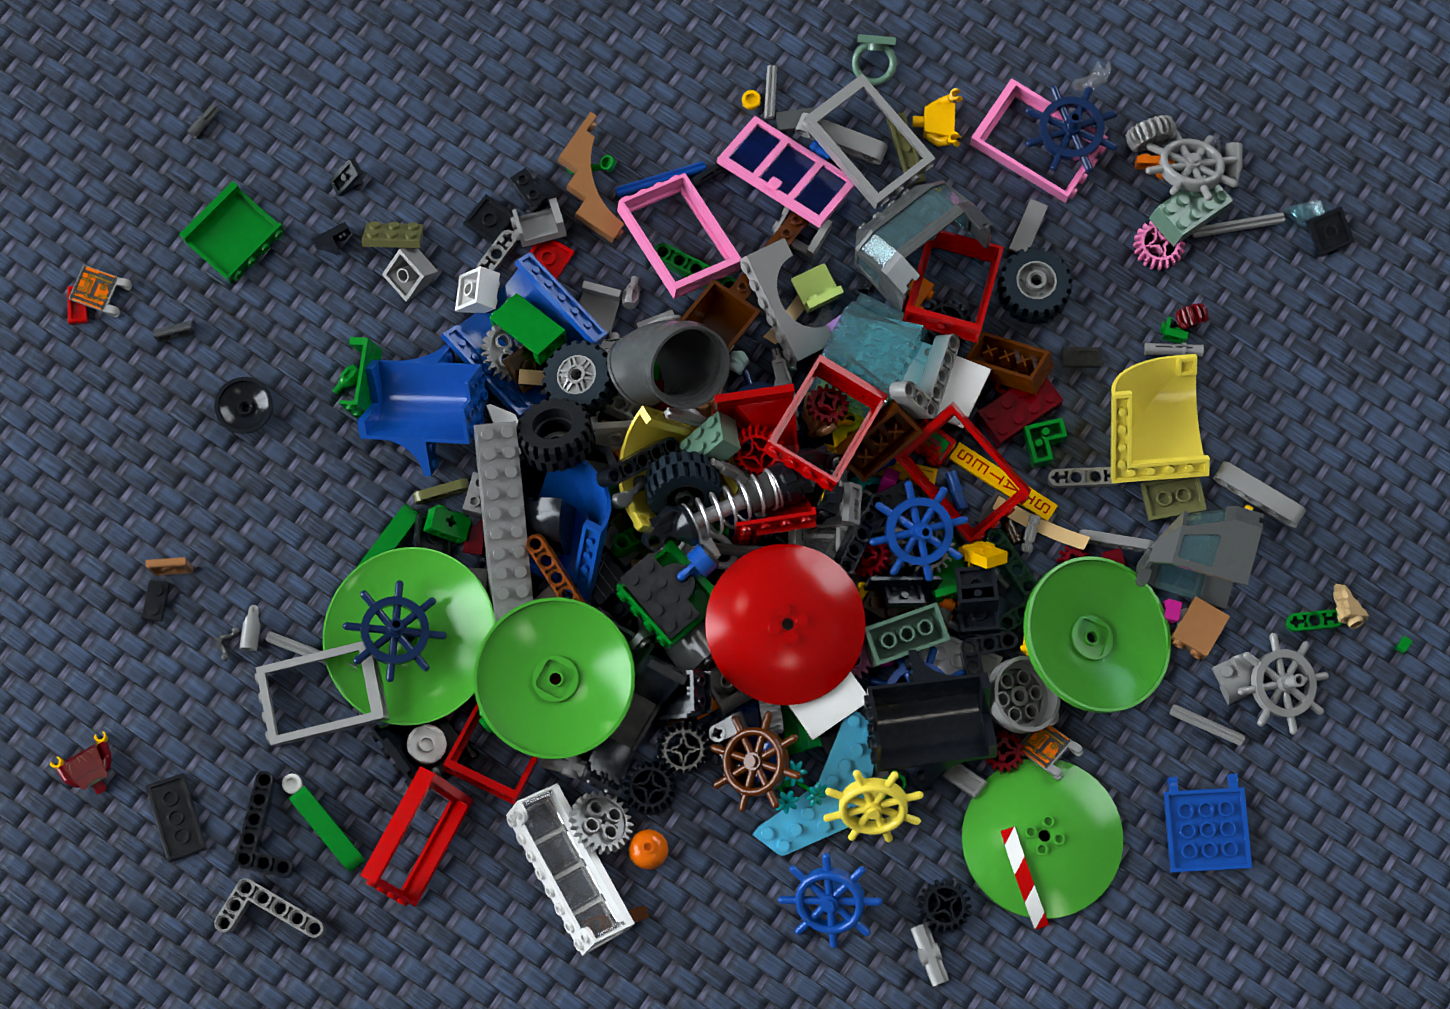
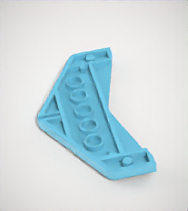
M854 711L841 721V726L818 781L821 783V787L827 785V788L842 792L848 785L856 781L853 776L855 770H859L864 779L872 778L874 764H871L870 752L872 751L871 748L868 749L867 745L868 720H865L857 711ZM806 791L799 797V801L794 803L797 809L789 807L787 814L782 809L772 818L758 826L753 835L774 852L784 856L846 829L848 826L844 824L842 819L825 822L823 819L825 814L839 811V799L827 796L821 798V805L816 803L811 807V800L806 799L810 792ZM860 794V795L856 796V797H859V798L864 799L863 794ZM849 803L847 807H856L857 805Z

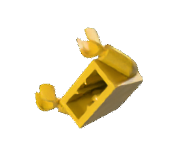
M957 88L952 89L950 94L925 106L924 116H913L912 127L923 128V137L937 147L951 144L954 146L960 145V142L956 140L961 138V136L955 132V103H953L954 100L957 102L962 101L961 96L956 97L958 93H961V90Z

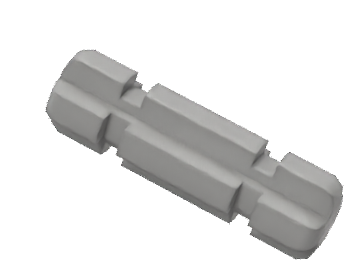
M1031 514L1029 516V525L1026 527L1023 538L1025 541L1021 545V551L1032 552V542L1034 543L1038 530L1037 524L1039 525L1041 519L1037 515Z

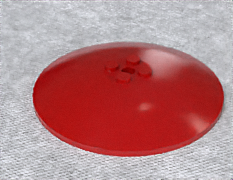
M795 544L769 545L753 550L736 560L726 569L715 584L705 615L706 640L717 668L729 683L751 698L769 704H802L829 693L851 672L864 643L865 612L860 594L854 582L833 559L806 546ZM785 618L793 621V627L790 630H786L782 626Z

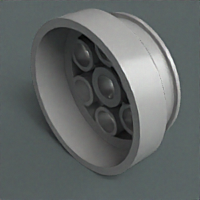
M1018 656L1005 660L992 671L989 677L991 686L990 717L998 725L1011 732L1025 734L1041 730L1054 720L1060 707L1061 698L1053 693L1042 681L1029 656Z

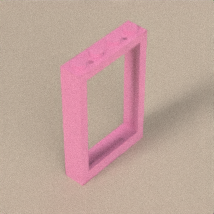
M1011 78L971 137L970 145L1066 203L1069 198L1073 199L1078 192V189H1076L1078 184H1083L1088 177L1083 164L1066 190H1063L985 142L1015 97L1040 112H1044L1047 106L1051 104L1050 101ZM1059 110L1052 115V117L1064 121ZM1091 126L1083 129L1092 134L1096 133V129ZM1099 145L1097 150L1088 156L1093 168L1098 162L1096 157L1099 153L1103 154L1106 147Z
M685 173L675 175L667 181L658 182L653 187L641 189L636 194L625 196L619 200L617 212L673 299L706 286L713 279L717 281L740 271L741 257ZM681 192L725 260L675 282L631 213Z

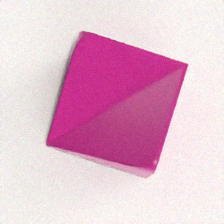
M886 468L878 488V493L897 484L900 472Z
M1172 599L1163 601L1164 617L1168 623L1173 624L1179 621L1182 602Z

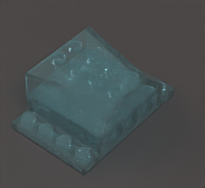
M860 293L856 302L852 301L844 309L826 342L822 355L888 394L882 405L883 407L892 399L889 393L891 383L903 380L929 330L924 329V325L903 321L904 312ZM816 376L809 388V392L811 393L812 389L817 391L819 385L822 389L825 388V384H828L829 388L833 386ZM847 395L846 401L849 402L848 411L866 418L871 408Z

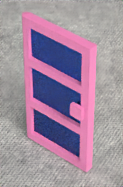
M756 116L751 119L717 158L719 165L818 228L822 227L855 187L842 170Z

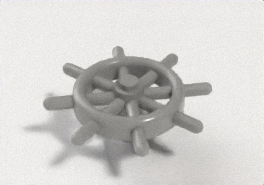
M1177 130V134L1174 137L1175 141L1166 145L1165 148L1153 143L1147 144L1148 150L1161 156L1159 166L1147 167L1146 173H1161L1164 179L1173 185L1170 189V194L1173 196L1181 189L1189 192H1202L1204 198L1210 201L1213 198L1210 190L1215 188L1220 182L1231 187H1236L1238 184L1236 180L1223 175L1225 165L1236 163L1238 158L1236 156L1222 157L1219 151L1211 146L1214 140L1212 135H1208L1203 142L1196 139H1182ZM1168 159L1177 163L1169 164ZM1214 166L1215 171L1207 167ZM1201 174H1204V175H1206V176H1208V177H1207V178H1203Z
M1271 633L1269 637L1272 652L1265 654L1260 659H1257L1249 652L1243 654V658L1251 663L1254 668L1251 675V686L1239 688L1238 694L1247 695L1253 693L1256 702L1263 709L1257 721L1259 726H1264L1270 715L1287 718L1289 731L1292 735H1295L1298 732L1295 716L1302 714L1308 708L1318 715L1324 713L1323 708L1313 700L1316 695L1317 681L1327 680L1329 674L1327 672L1315 674L1310 663L1304 658L1310 646L1309 642L1304 641L1297 652L1288 649L1280 650L1277 634ZM1283 659L1291 661L1286 672L1284 669ZM1272 661H1275L1277 673L1268 667ZM1298 668L1301 674L1293 675ZM1264 674L1272 679V682L1263 683ZM1304 685V692H1300L1296 687ZM1274 690L1273 695L1269 699L1265 691ZM1290 694L1299 700V703L1294 707L1292 706ZM1281 695L1285 708L1276 705Z

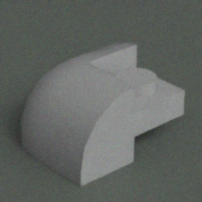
M1244 653L1212 667L1220 684L1219 688L1228 705L1249 695L1238 694L1239 688L1251 686V675L1254 668L1251 663L1243 658Z

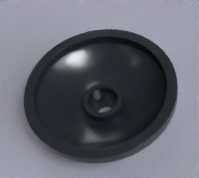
M238 377L228 381L218 391L214 402V410L218 421L224 428L233 433L248 434L259 430L268 422L273 411V399L268 388L259 380L251 377ZM248 406L249 410L244 412L243 408Z

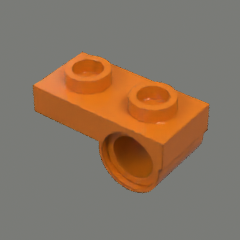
M1144 153L1137 156L1135 169L1146 170L1147 167L1159 166L1161 155L1151 156V154ZM1168 159L1169 164H1174V163H1176V162H1174V161ZM1161 173L1155 174L1159 179L1165 180Z

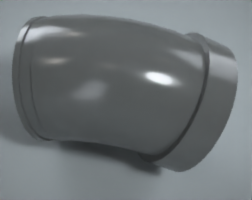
M663 320L639 327L613 343L608 351L607 367L616 389L627 401L635 406L654 408L665 402L667 405L677 409H694L710 402L714 395L721 391L729 375L730 355L724 340L707 326L695 321ZM655 360L662 372L664 380L663 392L658 389L654 382L653 369Z

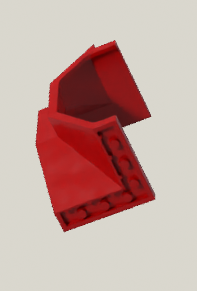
M786 384L714 395L712 415L717 411L728 415L736 420L737 428L740 430L744 427L748 429L751 424L756 428V425L760 424L762 429L767 425V430L771 431V429L777 427L792 402L795 392L794 385ZM794 413L779 440L784 441L783 447L796 454L799 446ZM807 497L786 507H778L777 511H771L766 518L736 522L734 536H732L733 544L749 545L750 542H753V546H757L765 534L816 527V508L811 507Z

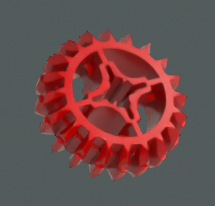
M751 424L748 429L744 427L741 433H738L741 449L734 454L733 460H739L737 466L743 465V472L748 469L750 470V475L756 472L758 476L763 472L764 468L780 462L776 458L766 461L767 453L764 451L760 452L767 443L765 441L769 440L775 429L769 431L767 430V425L762 429L760 424H757L756 428H754ZM751 439V446L744 450V442ZM779 439L776 442L781 446L784 445V441H781Z

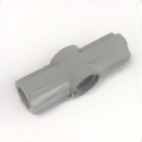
M577 756L564 759L542 758L540 768L559 772L563 776L577 779L581 777L587 761Z
M924 923L911 928L918 948V956L923 967L926 968L932 987L949 981L942 963L943 958L937 943L934 942L928 924Z

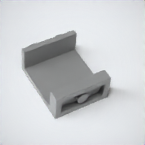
M584 281L582 286L583 293L579 304L608 333L605 337L608 338L621 301V290Z

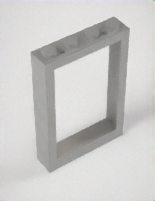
M863 74L804 117L802 125L874 209L887 205L893 195H900L905 190L904 187L906 185L914 184L920 178L919 175L923 172L927 174L934 167L933 164L936 158ZM861 89L867 93L923 158L879 193L818 123Z
M362 641L256 667L255 680L260 688L258 697L260 703L263 704L264 712H262V718L267 726L266 739L270 745L277 747L390 719L379 661L370 655L362 662L371 713L278 735L267 673L356 651L361 653L365 650Z

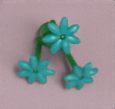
M792 760L789 761V769L798 771L801 775L807 773L806 770L801 769V761L796 766ZM786 776L778 788L781 798H777L780 806L776 811L783 809L784 813L787 814L789 807L797 809L794 803L800 799L799 797H793V791L786 795L783 787H791L796 784L810 792L806 799L811 800L810 806L812 807L816 803L821 805V798L827 797L824 793L827 785L821 787V783L818 782L816 788L808 787L803 784L802 777L796 780Z

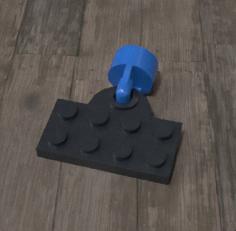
M698 544L686 554L691 561L687 566L675 563L663 567L654 555L649 553L620 578L670 641L701 616L700 612L689 600L697 588L696 578L701 574L706 578L719 567V562L704 544Z

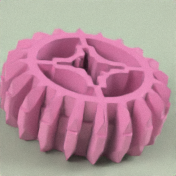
M1151 221L1149 225L1143 224V229H1138V235L1134 237L1136 242L1133 243V247L1137 248L1134 254L1140 255L1138 261L1144 260V266L1150 264V269L1157 266L1158 271L1163 266L1167 270L1169 269V264L1175 266L1176 261L1181 260L1180 255L1184 254V249L1182 248L1185 247V242L1181 241L1174 246V252L1167 256L1166 248H1169L1172 244L1161 235V232ZM1152 234V242L1145 245L1144 239Z

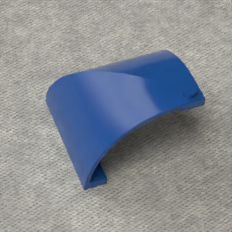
M584 461L581 464H576L575 468H567L563 472L558 470L555 473H551L547 470L544 483L536 501H539V497L559 498L576 508L570 555H563L562 558H558L582 597L588 601L598 577L611 513V498L608 488L598 485L596 480L598 472L589 463ZM529 552L530 572L546 579ZM544 555L542 557L544 564L550 565L552 563L550 556ZM554 572L553 579L561 582L562 575L559 572Z

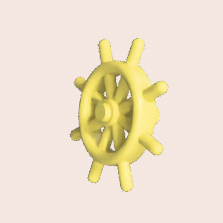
M855 770L853 776L856 781L848 785L842 792L832 788L825 790L827 796L839 799V811L825 814L823 819L825 822L842 819L844 824L852 829L848 835L850 841H854L859 833L869 835L883 834L886 842H891L893 837L890 831L899 827L903 821L914 825L921 823L919 817L907 814L908 802L922 799L924 794L922 791L906 794L895 783L899 777V773L893 771L886 780L882 778L864 779L861 772ZM860 794H863L864 799L859 798V797H856V796H858V795H860ZM886 795H889V796L892 797V798L884 799V797H885ZM849 803L857 805L852 808L847 807ZM899 804L897 810L889 808L890 806ZM862 813H863V815L861 816V818H858L857 816H855V815H858V814H862ZM882 814L887 815L889 817L884 819Z

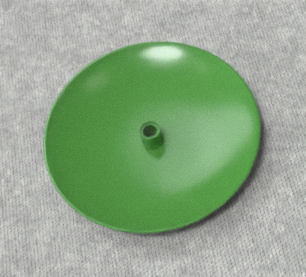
M406 547L380 553L353 570L334 594L328 607L323 627V651L361 642L360 631L343 629L345 622L362 623V619L369 609L360 593L367 591L375 602L386 597H392L395 595V585L398 580L404 583L402 597L412 600L417 605H422L431 597L436 599L435 605L425 612L429 622V630L445 632L447 638L444 640L428 638L427 644L420 655L429 664L430 669L423 671L415 660H412L405 664L396 665L394 680L388 682L386 680L387 664L379 662L390 719L381 722L403 726L425 724L441 719L460 708L475 693L473 678L476 657L485 636L496 623L493 606L485 588L475 574L464 564L436 550ZM393 607L382 609L392 620ZM401 607L400 619L403 620L412 612ZM375 614L370 624L385 626ZM418 619L406 627L421 629ZM369 632L370 638L374 642L384 635ZM415 637V639L410 642L413 645V647L417 645L420 637ZM390 640L379 650L389 654ZM398 641L397 655L407 653ZM356 651L325 659L331 679L342 696L361 713H371L362 663L357 665V668L347 664H354L353 660L360 652Z

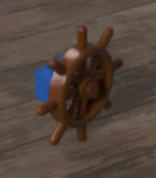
M771 711L765 712L761 728L750 727L744 729L740 718L737 715L732 716L731 720L737 733L729 740L726 747L712 744L710 747L712 752L723 755V771L725 776L713 783V787L719 789L729 783L736 791L742 793L738 810L742 813L747 809L750 796L767 795L774 809L779 808L780 803L774 791L779 788L786 776L796 780L801 778L800 772L789 769V755L787 747L798 741V736L793 734L782 740L775 732L769 730L773 716ZM758 736L754 750L749 738ZM741 744H743L747 754L737 752ZM735 759L739 760L741 763V766L736 769ZM744 773L747 776L745 784L739 778ZM774 773L773 777L769 781L768 775ZM754 781L761 782V787L752 788Z

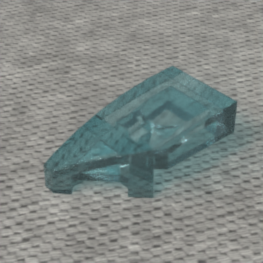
M1321 201L1297 204L1284 209L1285 213H1291L1295 216L1300 224L1305 220L1325 213Z

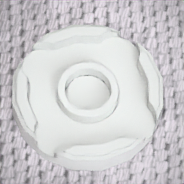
M426 724L418 728L416 727L409 734L406 744L407 751L410 757L417 763L424 765L434 764L445 754L447 741L442 730L436 726Z

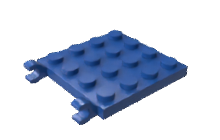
M1237 774L1227 775L1229 788L1178 791L1177 777H1169L1167 779L1169 791L1163 792L1170 873L1252 868L1245 788H1238Z

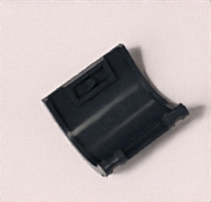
M445 717L419 725L403 726L389 723L378 725L376 722L369 725L372 730L369 733L376 743L378 741L381 742L383 745L381 751L387 759L392 757L395 762L392 766L399 775L403 773L406 776L407 780L404 782L408 787L420 766L437 774L444 780H448L453 776L443 770V764L459 735ZM426 724L436 726L442 730L447 741L443 757L436 763L428 765L414 761L410 757L406 745L412 730ZM470 740L464 749L468 755L464 759L460 756L457 762L465 767L480 755L477 749H473Z

